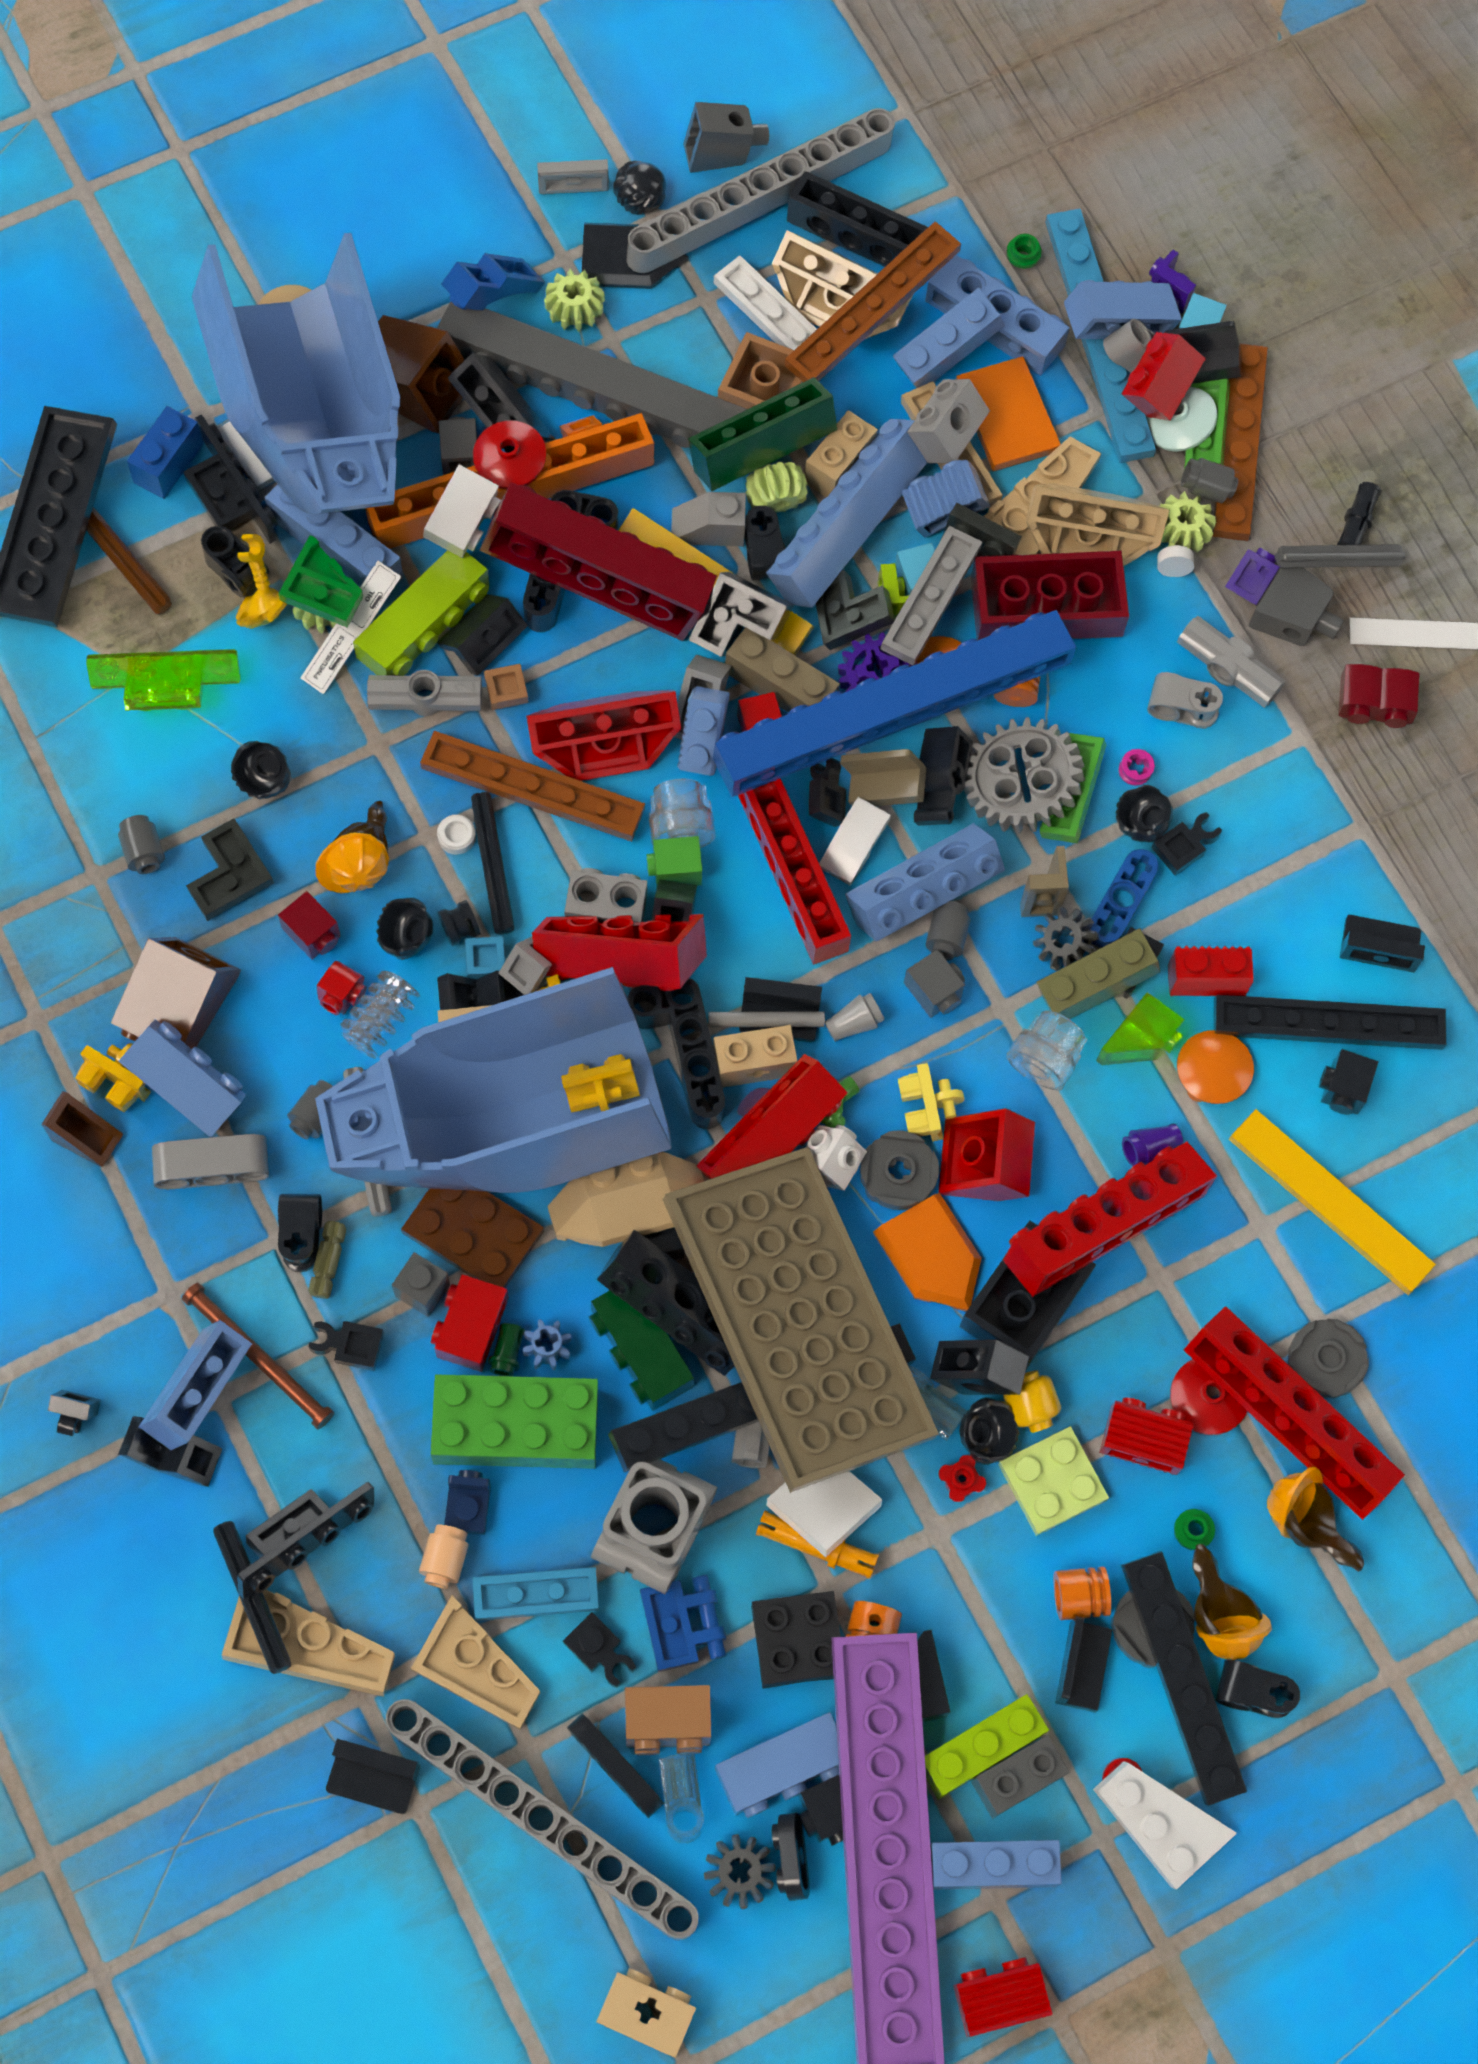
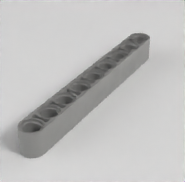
M875 108L635 227L628 235L626 260L628 266L638 273L651 272L788 203L789 196L804 171L826 181H831L885 154L891 146L895 127L893 115L888 110L882 108Z
M401 1699L394 1702L388 1708L385 1722L391 1734L435 1768L667 1937L673 1940H684L695 1932L698 1925V1912L696 1907L686 1898L416 1702L409 1699ZM404 1710H411L417 1715V1722L409 1731H400L395 1728V1718ZM438 1734H444L451 1740L449 1751L442 1756H434L428 1751L430 1739ZM470 1759L481 1760L485 1765L483 1776L475 1781L466 1780L462 1776V1767ZM505 1783H511L519 1789L517 1801L509 1806H503L495 1799L497 1789ZM538 1808H546L553 1814L551 1826L543 1831L533 1829L529 1823L531 1813ZM580 1833L587 1838L588 1846L581 1855L572 1856L564 1850V1841L569 1834ZM615 1858L621 1863L622 1873L616 1880L606 1881L599 1876L598 1866L603 1859ZM640 1883H649L656 1889V1900L649 1906H640L633 1900V1889ZM684 1908L690 1913L692 1922L687 1930L676 1932L668 1926L667 1916L672 1909Z

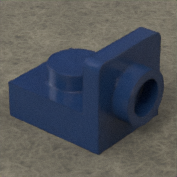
M460 1470L458 1476L449 1475V1491L444 1525L461 1529L467 1533L485 1535L491 1492L490 1480L483 1478V1473L472 1470Z

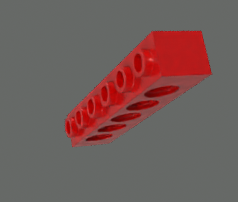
M781 778L739 794V800L812 964L815 965L847 953L849 951L851 933Z
M1188 1141L1174 1149L1168 1146L1161 1150L1150 1163L1145 1165L1143 1162H1139L1134 1165L1122 1179L1118 1181L1115 1178L1109 1179L1092 1196L1088 1197L1086 1194L1079 1196L1064 1212L1059 1214L1058 1211H1053L1044 1217L1034 1229L1029 1230L1028 1227H1025L1018 1231L1009 1240L1011 1247L1003 1261L1033 1297L1203 1198L1217 1178V1175Z
M1226 1306L1183 1349L1307 1468L1316 1467L1322 1474L1323 1483L1362 1520L1387 1497L1405 1476L1397 1466Z

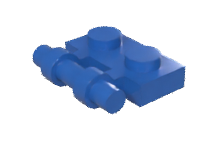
M708 1575L692 1578L695 1593L685 1596L683 1595L680 1580L673 1581L666 1594L651 1587L640 1589L658 1672L698 1663L696 1646L707 1645L710 1660L727 1656L723 1643L727 1637L724 1626L719 1625L715 1604L718 1603L716 1590H711ZM699 1608L704 1630L692 1632L687 1610Z

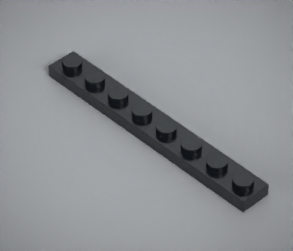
M900 1323L891 1326L907 1365H911L916 1358ZM742 1382L613 1429L608 1436L623 1471L627 1472L637 1462L651 1463L759 1422L746 1390Z

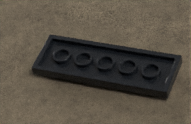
M44 406L0 551L1 617L58 628L116 431L117 423L113 418Z

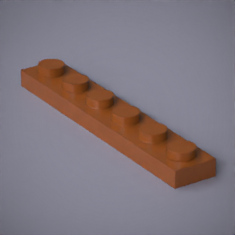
M936 221L932 223L785 358V367L802 382L813 377L820 381L961 250V243Z
M1240 343L1242 353L1241 377L1228 379L1230 391L1223 463L1224 466L1235 470L1234 477L1238 478V485L1231 499L1226 498L1222 504L1215 502L1214 516L1216 517V524L1212 537L1248 542L1251 532L1268 347Z
M433 731L420 761V766L423 770L631 842L645 811V803L437 731Z

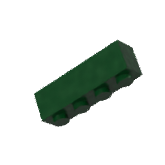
M813 377L689 437L688 442L694 472L711 491H714L836 431L837 422L833 395Z

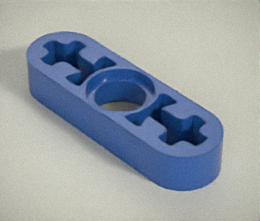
M1137 849L1127 855L1092 917L1094 924L1088 930L1096 931L1099 934V939L1091 942L1096 947L1102 948L1120 939L1158 871L1157 858L1150 851ZM1142 862L1146 864L1145 871L1140 874L1135 884L1130 879L1135 866ZM1116 891H1127L1133 897V904L1129 907H1120L1113 901L1112 895ZM1112 914L1116 919L1112 925L1111 932L1103 936L1099 933L1100 929L1105 925L1109 915Z

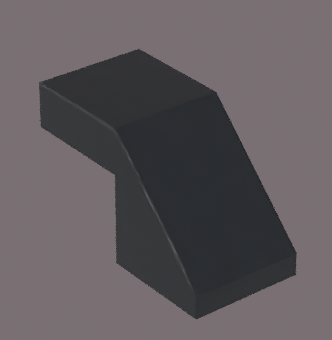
M499 970L477 980L450 973L437 978L440 1010L490 1006L524 995L499 974Z
M132 1417L118 1455L149 1469L201 1486H209L222 1448L193 1435L188 1443L170 1450L139 1428L144 1419L143 1417Z

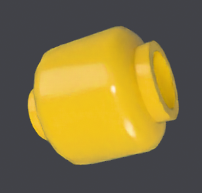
M1038 1370L1025 1373L1020 1395H1003L1005 1403L1013 1409L1017 1427H1029L1031 1433L1053 1426L1051 1418L1058 1415L1061 1411V1404L1052 1379L1047 1375H1039Z

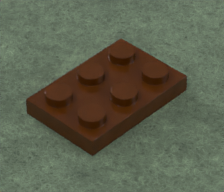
M429 1188L401 1228V1232L468 1276L506 1288L544 1233V1227L489 1192Z

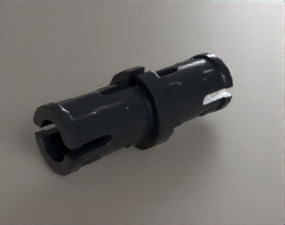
M1371 482L1359 484L1353 505L1345 513L1344 520L1346 523L1337 545L1362 544L1366 530L1370 529L1374 522L1372 514L1382 492L1378 485Z

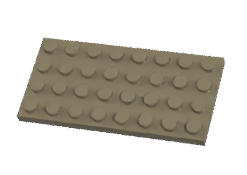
M809 1147L665 1194L663 1198L665 1207L790 1493L928 1442L939 1435Z

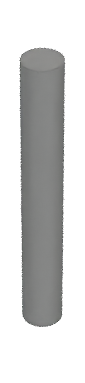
M708 1012V1027H780L791 1025V1027H824L825 1025L824 1012Z

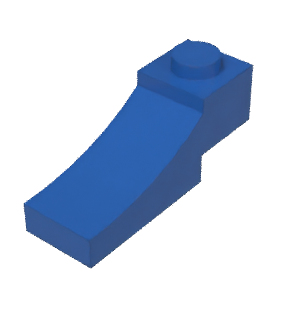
M484 253L477 264L456 262L441 285L450 293V301L462 310L473 309L483 311L488 304L508 296L521 293H538L545 281L522 258Z

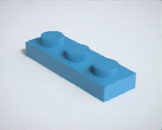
M596 1567L472 1577L475 1621L599 1611Z

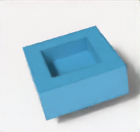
M504 936L465 938L467 978L479 979L496 970L500 971L505 963Z

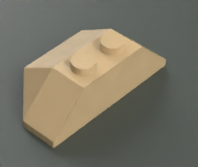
M788 230L772 262L785 299L809 322L819 327L878 274ZM912 296L865 339L899 326Z
M1054 483L1034 485L1026 523L1041 554L1122 550L1123 566H1125L1148 550L1152 551L1160 546L1169 509L1116 494Z
M660 1152L571 1180L547 1206L557 1240L567 1241L570 1239L582 1244L604 1247L624 1241L634 1229L644 1236L673 1228L674 1225L663 1202L665 1194L703 1182L702 1173L696 1167L697 1164L666 1152Z

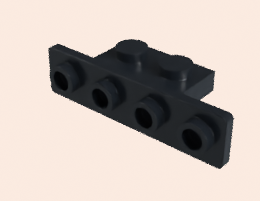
M202 414L195 417L202 439L213 456L183 471L185 480L215 526H223L229 530L253 518L269 544L277 541L274 527L278 526L273 512L268 506L262 508L257 499L260 498V495L250 478L243 479L239 472L242 470V467L232 450L226 452L221 445L224 443V439L215 423L209 425Z
M366 1482L331 1508L310 1489L246 1535V1544L260 1559L238 1574L239 1595L243 1599H247L254 1593H262L271 1586L277 1576L288 1568L292 1570L300 1566L313 1550L320 1545L326 1546L332 1543L345 1527L352 1522L358 1523L365 1519L374 1506V1487L369 1482Z

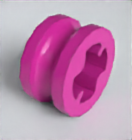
M1132 749L1122 758L1118 769L1119 775L1127 784L1134 786L1142 785L1149 780L1154 771V759L1145 750ZM1133 760H1135L1137 765L1143 764L1145 766L1141 775H1138L1136 770L1130 771L1128 769Z

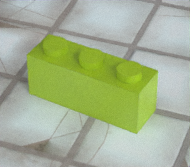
M1028 1694L925 1756L926 1781L938 1800L1041 1738L1049 1731Z

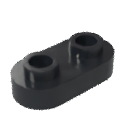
M797 1812L780 1814L778 1824L772 1825L773 1845L776 1850H780L782 1867L777 1868L776 1872L778 1889L781 1894L786 1893L789 1901L808 1899L810 1882L803 1825Z

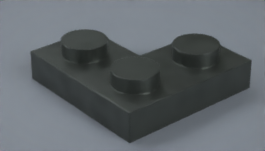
M845 570L838 574L816 602L823 644L829 650L888 626L895 621L889 591L882 585L855 597L851 576Z
M233 818L201 836L205 847L218 868L186 886L202 914L209 921L269 887L274 882L240 826Z

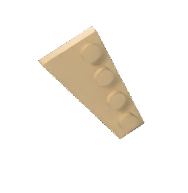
M1069 437L1038 464L1037 469L1027 478L1024 477L1005 498L998 500L992 505L988 513L983 517L1022 536L1015 555L1039 554L1040 550L1026 523L1034 485L1054 483L1082 488L1099 462L1101 453Z
M268 1590L263 1591L291 1660V1667L282 1671V1674L384 1697L395 1659L393 1651L349 1629L345 1630L329 1622L326 1617L292 1603L290 1599L277 1592L274 1594ZM239 1597L221 1654L222 1659L269 1670Z

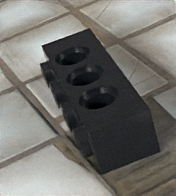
M804 171L788 199L787 222L884 267L928 228L807 171Z
M634 1229L616 1248L596 1280L608 1288L614 1295L620 1297L640 1312L646 1319L652 1321L673 1337L675 1341L705 1361L708 1366L725 1376L735 1365L696 1276Z

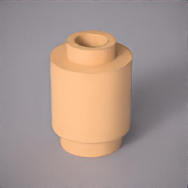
M436 1525L434 1533L429 1534L419 1568V1573L426 1576L424 1583L448 1589L449 1583L459 1582L469 1546L465 1542L467 1532L447 1525Z

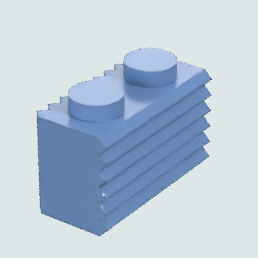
M968 460L951 461L943 466L940 473H936L934 476L916 478L910 483L908 489L902 490L915 528L924 538L945 529L949 515L956 502L976 513L990 507L978 472Z
M699 686L692 689L688 698L686 719L684 721L685 726L683 728L684 733L682 735L679 762L677 764L680 770L709 776L714 775L717 767L713 760L714 746L723 736L730 693Z

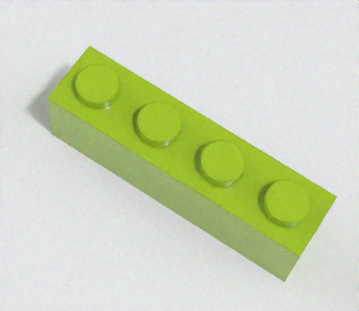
M447 550L353 641L356 658L376 675L404 676L412 667L413 661L422 652L427 653L435 646L438 636L447 627L453 628L463 617L464 611L473 602L476 604L486 596L489 590L488 569L467 552L461 558Z

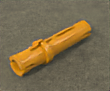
M764 1511L760 1522L771 1525L775 1529L760 1524L756 1531L757 1536H763L827 1561V1566L833 1569L837 1565L862 1575L869 1580L871 1579L875 1568L862 1564L859 1560L875 1566L879 1554H873L847 1544L845 1539L825 1557L779 1516L771 1514L769 1511Z

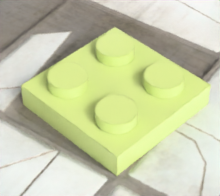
M1071 1426L1009 1456L998 1464L1036 1536L1109 1499Z

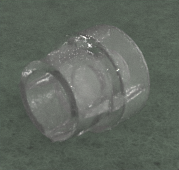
M674 779L660 783L654 788L653 796H650L652 812L649 813L652 845L653 840L692 836H699L700 848L714 841L716 834L711 801L707 800L705 785H701L700 782L692 779Z
M1043 1011L1040 1016L1035 1017L1028 1029L1024 1028L1019 1033L1008 1050L1006 1057L1015 1070L1032 1082L1047 1089L1062 1090L1081 1058L1080 1052L1087 1038H1085L1083 1031L1070 1019L1053 1011Z

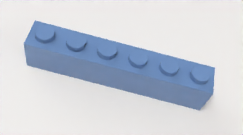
M890 419L884 423L869 446L860 452L859 458L849 471L840 477L838 484L828 497L819 503L812 517L798 529L797 535L787 548L778 554L775 563L766 574L786 601L797 606L813 607L900 498L902 490L908 488L910 483L927 464L926 459L907 433L915 420Z

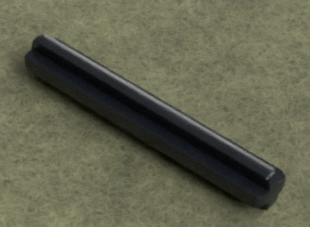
M488 792L475 793L471 796V803L494 932L499 935L507 934L514 931V921L492 799Z
M226 1521L215 1526L213 1533L238 1592L237 1576L241 1571L250 1566L251 1563L235 1524L232 1521ZM263 1592L259 1594L254 1593L247 1599H243L239 1595L270 1672L278 1674L291 1667L290 1657Z

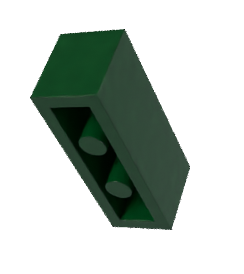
M610 1290L591 1301V1311L593 1314L588 1316L599 1337L606 1334L613 1348L609 1350V1353L618 1369L621 1371L626 1368L634 1381L629 1385L641 1405L647 1402L651 1410L654 1411L694 1387L693 1375L665 1331L652 1321L646 1319L640 1312L620 1297L614 1295Z

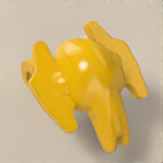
M242 534L241 539L249 544L250 549L249 552L238 553L237 557L240 561L249 563L254 575L255 586L258 590L254 595L245 597L237 612L236 623L240 627L253 629L269 624L277 619L287 603L280 601L279 592L269 587L270 582L262 559L265 553V544L262 537L258 534Z

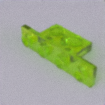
M235 649L87 655L86 658L90 687L92 689L125 688L123 698L125 711L201 708L203 685L240 683L241 678L238 653Z

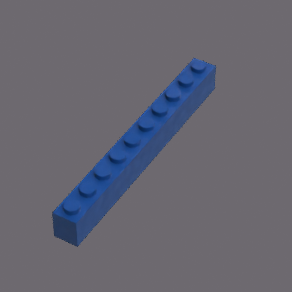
M1057 610L1047 614L1042 612L1035 613L1028 617L1024 623L1014 627L1009 625L1002 626L992 632L990 636L978 641L975 638L966 640L957 649L947 653L935 652L925 658L923 662L911 667L909 665L899 666L888 676L878 680L875 678L866 679L860 682L856 688L844 693L840 691L830 693L819 703L811 706L799 705L791 709L787 715L775 720L772 718L763 719L756 723L752 729L742 733L736 731L727 733L715 743L713 760L731 797H734L1071 664L1076 645Z

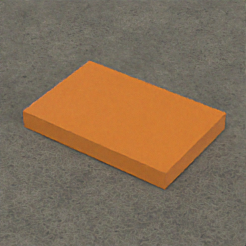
M1023 356L956 376V379H970L990 410L976 433L993 472L1048 456L1061 445Z

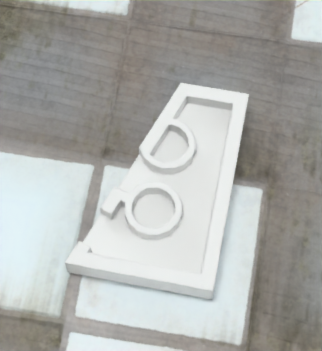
M1124 1761L1093 1789L1169 1886L1176 1890L1237 1834Z

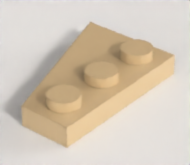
M451 1595L414 1661L411 1670L521 1730L541 1693L540 1690L468 1614L454 1596Z

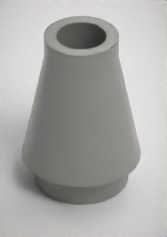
M871 993L863 997L859 994L832 1018L826 1020L825 1025L836 1042L842 1038L878 1028L877 1024L884 1021V1017Z

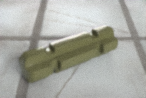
M327 1221L324 1225L322 1233L324 1241H320L313 1268L315 1277H311L308 1288L310 1295L320 1299H328L330 1297L333 1286L331 1279L335 1278L342 1250L340 1243L344 1242L346 1227L343 1223Z

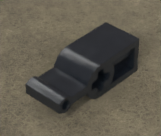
M959 726L925 729L919 758L927 767L923 802H918L917 810L914 812V822L918 826L951 824L953 821L956 795L961 794L964 790L973 741Z

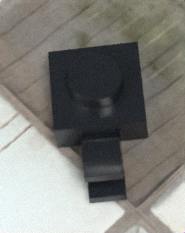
M831 758L826 760V766L818 763L810 768L813 780L809 783V816L836 827L841 825L845 819L846 789L839 786L840 761Z

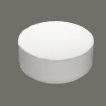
M1173 545L1166 547L1157 555L1158 571L1168 577L1188 575L1194 569V553L1185 546Z
M462 815L446 817L441 821L437 829L438 842L441 848L450 854L459 855L468 852L476 840L473 823Z

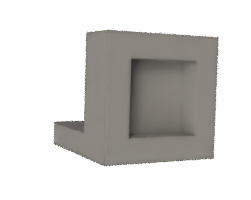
M531 936L515 944L499 974L526 995L547 986L546 978L550 976L545 975L552 964L533 949Z

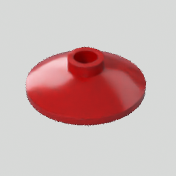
M512 420L498 422L485 429L476 440L473 449V461L477 473L498 485L500 489H507L511 482L516 485L525 486L532 483L541 474L547 457L544 440L537 430L526 423ZM506 446L515 447L514 450L509 453H505L502 451V449Z
M1193 1359L1185 1363L1172 1380L1170 1388L1172 1408L1183 1413L1185 1421L1194 1423L1192 1431L1204 1435L1224 1434L1239 1425L1247 1413V1410ZM1206 1387H1216L1219 1391V1398L1212 1399L1208 1397Z

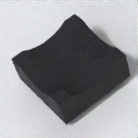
M834 1591L752 1601L751 1609L762 1689L801 1682L834 1679L831 1637H841Z

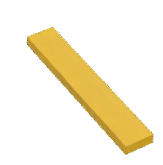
M632 508L618 530L620 532L632 533L640 541L655 548H665L672 552L675 557L686 562L698 563L704 566L708 572L717 575L715 583L721 572H731L634 508ZM791 611L779 638L771 641L796 656L814 626Z
M1257 1109L1250 1114L1228 1139L1407 1295L1416 1288L1436 1265Z

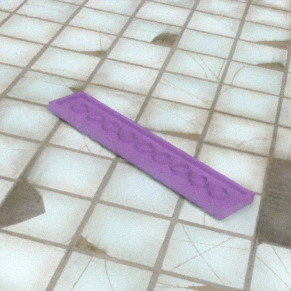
M917 1633L831 1637L856 2064H944Z

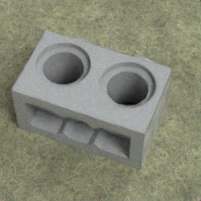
M584 868L581 871L572 870L564 911L565 917L596 916L598 923H603L605 920L617 916L632 915L633 922H643L647 900V880H641L640 877L627 873L620 874L619 876L605 875L593 868ZM585 892L597 895V898L592 902L581 901L578 897ZM621 898H631L635 901V904L624 908L617 905L616 902Z

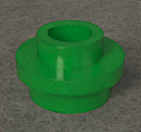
M1030 234L1017 235L1008 243L1006 250L1009 262L1015 267L1022 269L1035 266L1040 261L1042 254L1038 240ZM1019 252H1026L1028 253V255H1024Z
M1189 1509L1181 1513L1176 1519L1174 1535L1181 1546L1189 1550H1195L1197 1544H1203L1207 1547L1212 1542L1215 1535V1525L1211 1517L1204 1511ZM1189 1523H1198L1202 1528L1201 1535H1192L1188 1530Z

